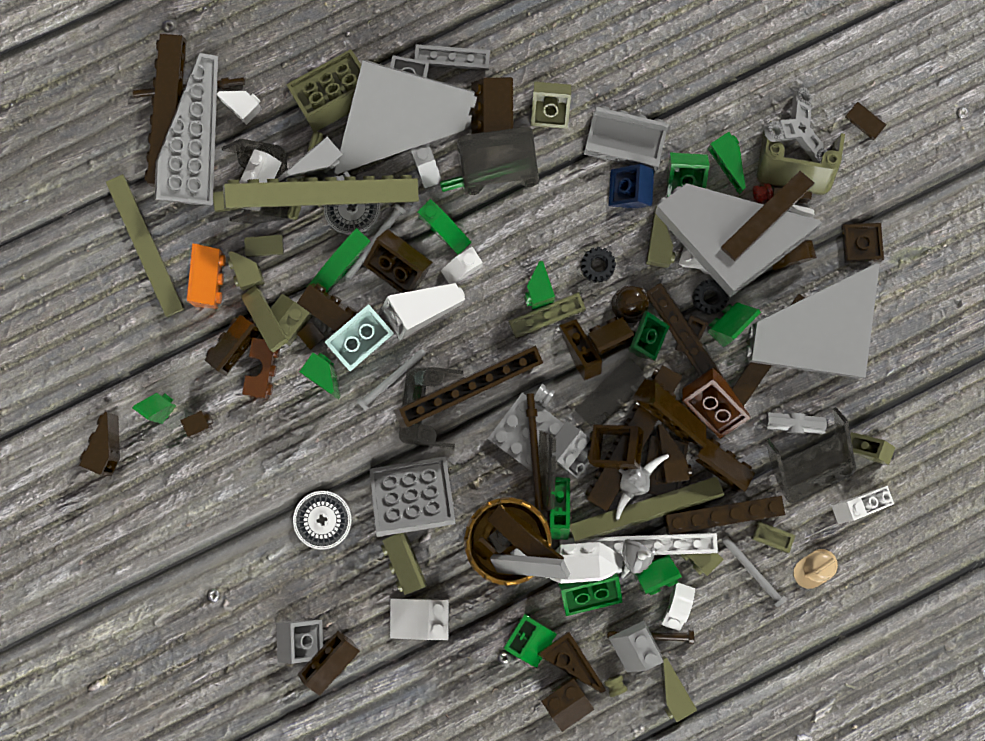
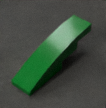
M356 228L324 264L310 284L319 283L326 288L325 292L328 293L347 273L346 271L359 258L358 256L371 241Z

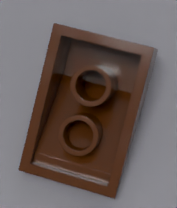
M711 368L683 388L682 401L720 439L751 418L730 386L714 368Z

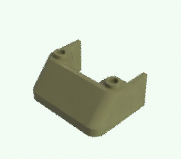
M763 131L757 169L758 182L762 185L782 188L801 171L814 182L813 187L808 192L818 195L827 194L832 189L841 164L845 134L841 133L834 141L833 150L824 153L821 163L784 157L785 149L783 144L779 141L772 142L768 140Z

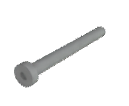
M423 349L419 350L363 399H357V403L364 411L368 409L367 405L423 358L426 352Z
M725 536L722 539L725 546L775 601L773 604L776 607L781 606L787 598L784 595H779L729 537Z

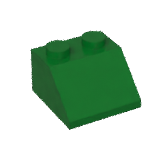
M670 152L666 196L669 197L678 186L683 187L685 184L706 189L710 167L708 155Z
M543 261L538 263L527 285L526 292H524L526 305L531 306L532 310L549 305L555 299V294Z

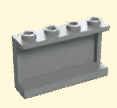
M606 106L595 107L584 155L630 166L642 164L657 172L669 124L661 119H647L644 115H630L623 110L613 111Z

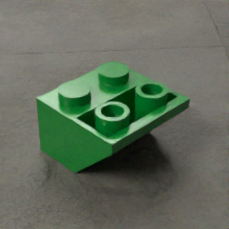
M663 555L653 560L651 565L641 573H633L641 592L650 595L660 592V587L664 585L670 587L679 582L678 579L682 577L670 555Z
M523 613L504 644L503 649L537 668L542 660L537 653L550 645L557 633Z

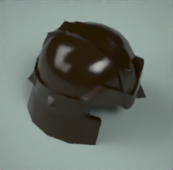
M635 286L620 288L613 295L611 302L612 311L618 319L623 317L626 323L640 321L644 311H647L649 306V299L645 290Z

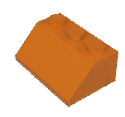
M192 243L187 301L195 307L218 309V304L222 302L220 285H223L224 274L221 273L222 266H225L226 257L220 249Z

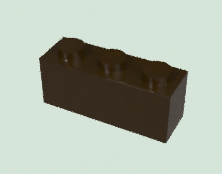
M309 284L297 304L335 332L356 315L357 311L350 306H344L339 297L333 294L332 296L325 292L326 288L321 284Z
M337 631L297 675L306 687L320 696L357 656L360 650L351 639Z

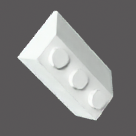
M254 149L239 183H247L249 179H259V183H267V179H275L282 162L268 153ZM261 207L243 209L259 214Z

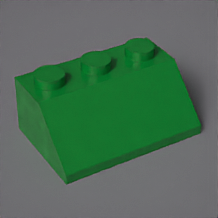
M312 353L299 372L339 400L341 395L337 372L332 367L334 363L321 353L318 355Z
M618 573L601 581L558 582L566 616L623 603Z

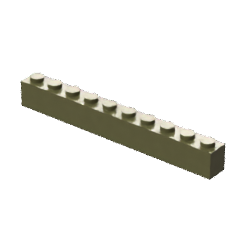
M390 175L382 176V179L375 180V176H363V180H356V177H344V180L337 181V177H326L325 181H318V178H306V182H298V178H287V182H279V179H267V183H259V179H249L247 183H239V180H227V184H223L224 209L418 202V178L412 179V175H401V179H393V176Z

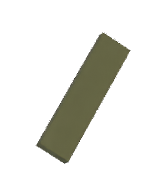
M253 286L241 298L268 348L274 353L286 344L288 339L259 287Z
M578 292L511 319L508 322L515 339L584 312L586 308Z

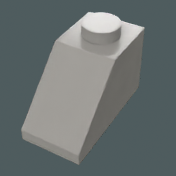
M429 143L410 149L424 188L427 189L440 184L442 179Z

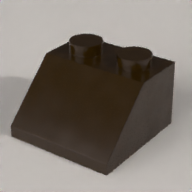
M614 317L606 321L607 325L603 327L597 325L589 329L590 333L587 334V337L599 355L630 341L634 337L633 331L623 317L620 319Z
M573 676L540 698L542 704L562 732L594 711L593 706Z

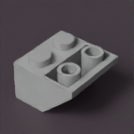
M566 422L543 452L578 479L589 464L587 453L591 449V441L580 429Z

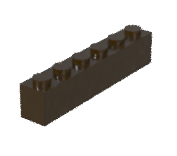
M774 496L673 513L663 517L666 533L670 535L786 514L782 496Z

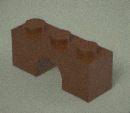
M252 338L249 357L260 360L263 367L261 373L257 376L245 375L242 395L268 400L269 396L273 393L271 381L272 377L276 375L277 366L275 365V359L279 357L280 348L273 353L268 348L264 339Z

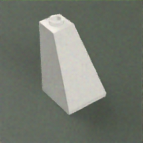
M456 283L390 295L386 298L381 309L399 340H402L462 305L465 301V294L460 287L458 288Z

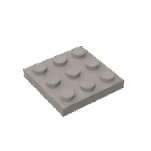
M522 393L488 437V440L532 472L528 417H526L527 397ZM535 403V409H537L538 414L536 425L539 463L541 465L547 456L543 451L560 431L564 423Z

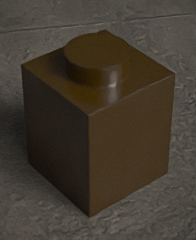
M202 410L180 420L187 437L191 439L213 430L211 424L214 422L209 413L206 414Z

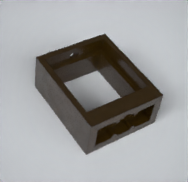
M594 424L593 431L590 432L591 449L587 453L589 463L594 467L640 469L644 431L639 426ZM603 435L630 436L627 461L600 460Z

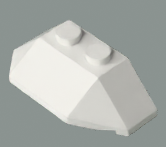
M601 542L560 545L555 551L564 557V562L570 575L568 579H550L559 583L601 581L615 573L622 572V555Z

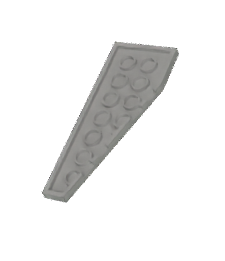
M199 53L196 57L156 160L154 200L204 206L213 205L218 56Z

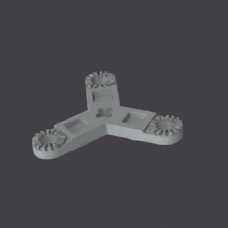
M803 87L796 90L793 94L791 119L768 123L764 127V133L767 139L772 142L797 140L813 162L821 163L820 156H823L828 150H825L823 143L810 128L812 97L811 93L809 94L810 91Z

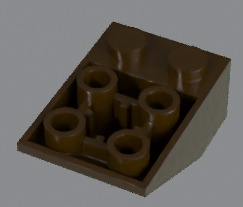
M104 412L97 420L98 426L96 431L89 437L87 450H84L80 456L81 462L79 466L99 475L112 477L120 460L118 415Z

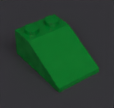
M738 302L733 306L729 304L722 311L724 315L720 319L716 317L709 324L711 328L707 332L724 348L761 311Z

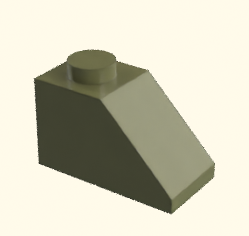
M851 432L845 450L868 460L889 465L895 447L885 440Z

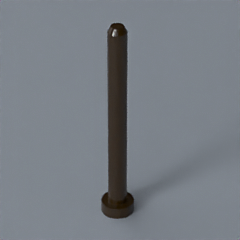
M688 630V633L650 632L654 640L688 641V644H694V630ZM609 631L607 632V638L621 631Z

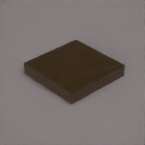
M881 223L842 225L845 263L884 260Z

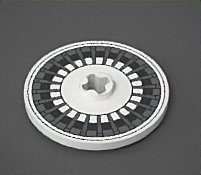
M317 491L305 496L297 505L293 516L294 530L298 538L307 546L315 549H329L340 544L348 535L352 522L351 512L347 503L337 494L328 491ZM322 514L323 517H327L328 520L325 521L324 526H322L321 523L317 522V519H320V515Z

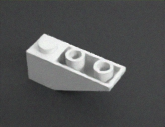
M888 486L834 504L832 509L837 523L841 524L893 505L894 502Z

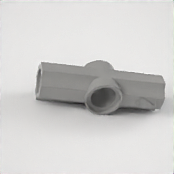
M768 412L765 426L769 430H781L793 434H825L827 422L824 417L805 416L802 413L781 414Z

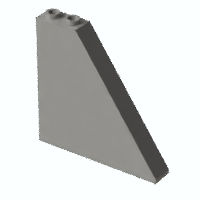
M363 60L340 152L343 155L338 158L340 162L336 165L334 173L339 174L463 131L465 126L469 127L472 115H469L471 107H475L477 97L474 96V91Z
M685 184L683 187L678 186L671 193L672 195L668 198L663 197L659 200L655 212L730 297L817 232L822 224L820 220L787 211L747 251L734 261L721 250V246L764 206L763 204Z
M873 264L752 324L748 331L750 345L746 348L747 362L858 379L866 378L880 264Z

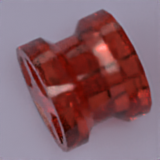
M769 183L761 187L758 185L753 186V198L756 203L768 202L773 197L772 188Z

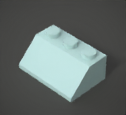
M368 304L327 339L325 343L351 372L394 333Z

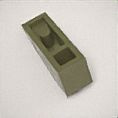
M656 205L653 213L646 265L668 268L671 263H674L675 252H672L673 244L667 226L655 214Z
M663 656L664 662L661 663L664 703L667 706L664 710L669 719L674 718L676 722H679L697 711L667 657Z

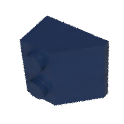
M642 164L611 169L609 206L637 209L651 207L653 202L654 169Z

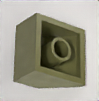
M534 82L531 126L568 129L572 84Z
M281 294L271 307L274 316L288 339L286 344L291 346L298 336L297 333L307 325L313 316L284 294Z

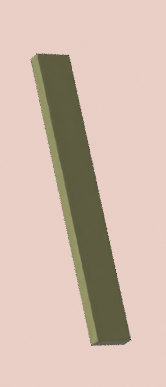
M122 174L106 181L165 316L168 318L185 310L125 176Z
M713 477L625 506L619 520L616 519V509L570 524V530L575 544L722 497L724 492L718 478Z

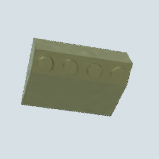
M351 49L286 84L314 133L350 113L361 69V63Z

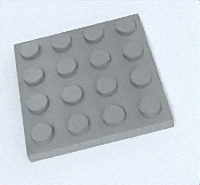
M446 456L370 469L377 537L456 524Z

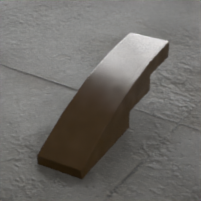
M499 504L487 520L526 556L564 559L562 555L548 546V541L532 531L531 525L503 505Z

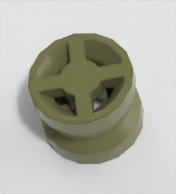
M622 674L604 681L605 686L609 688L610 697L620 695L628 690L627 686L623 684Z

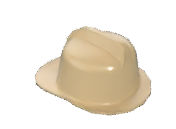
M818 549L796 564L794 568L795 581L806 589L820 586L836 574L838 568L836 557L826 549Z

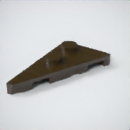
M566 632L537 653L541 658L599 693L606 691L570 632Z

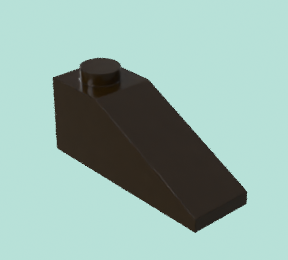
M577 319L559 325L573 362L584 381L602 373V359Z
M658 424L656 429L660 456L669 455L667 459L661 462L664 483L690 480L689 476H692L691 465L687 464L686 458L663 424Z

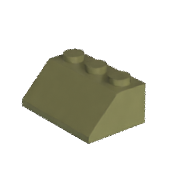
M406 532L398 533L382 540L384 544L381 545L384 555H388L391 562L388 565L392 574L396 573L398 581H396L399 592H403L406 595L426 587V580Z

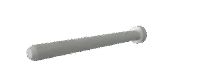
M396 203L394 204L393 212L372 238L371 243L363 250L359 258L345 274L344 278L347 281H350L362 266L376 238L389 229L400 214L404 215L406 211Z

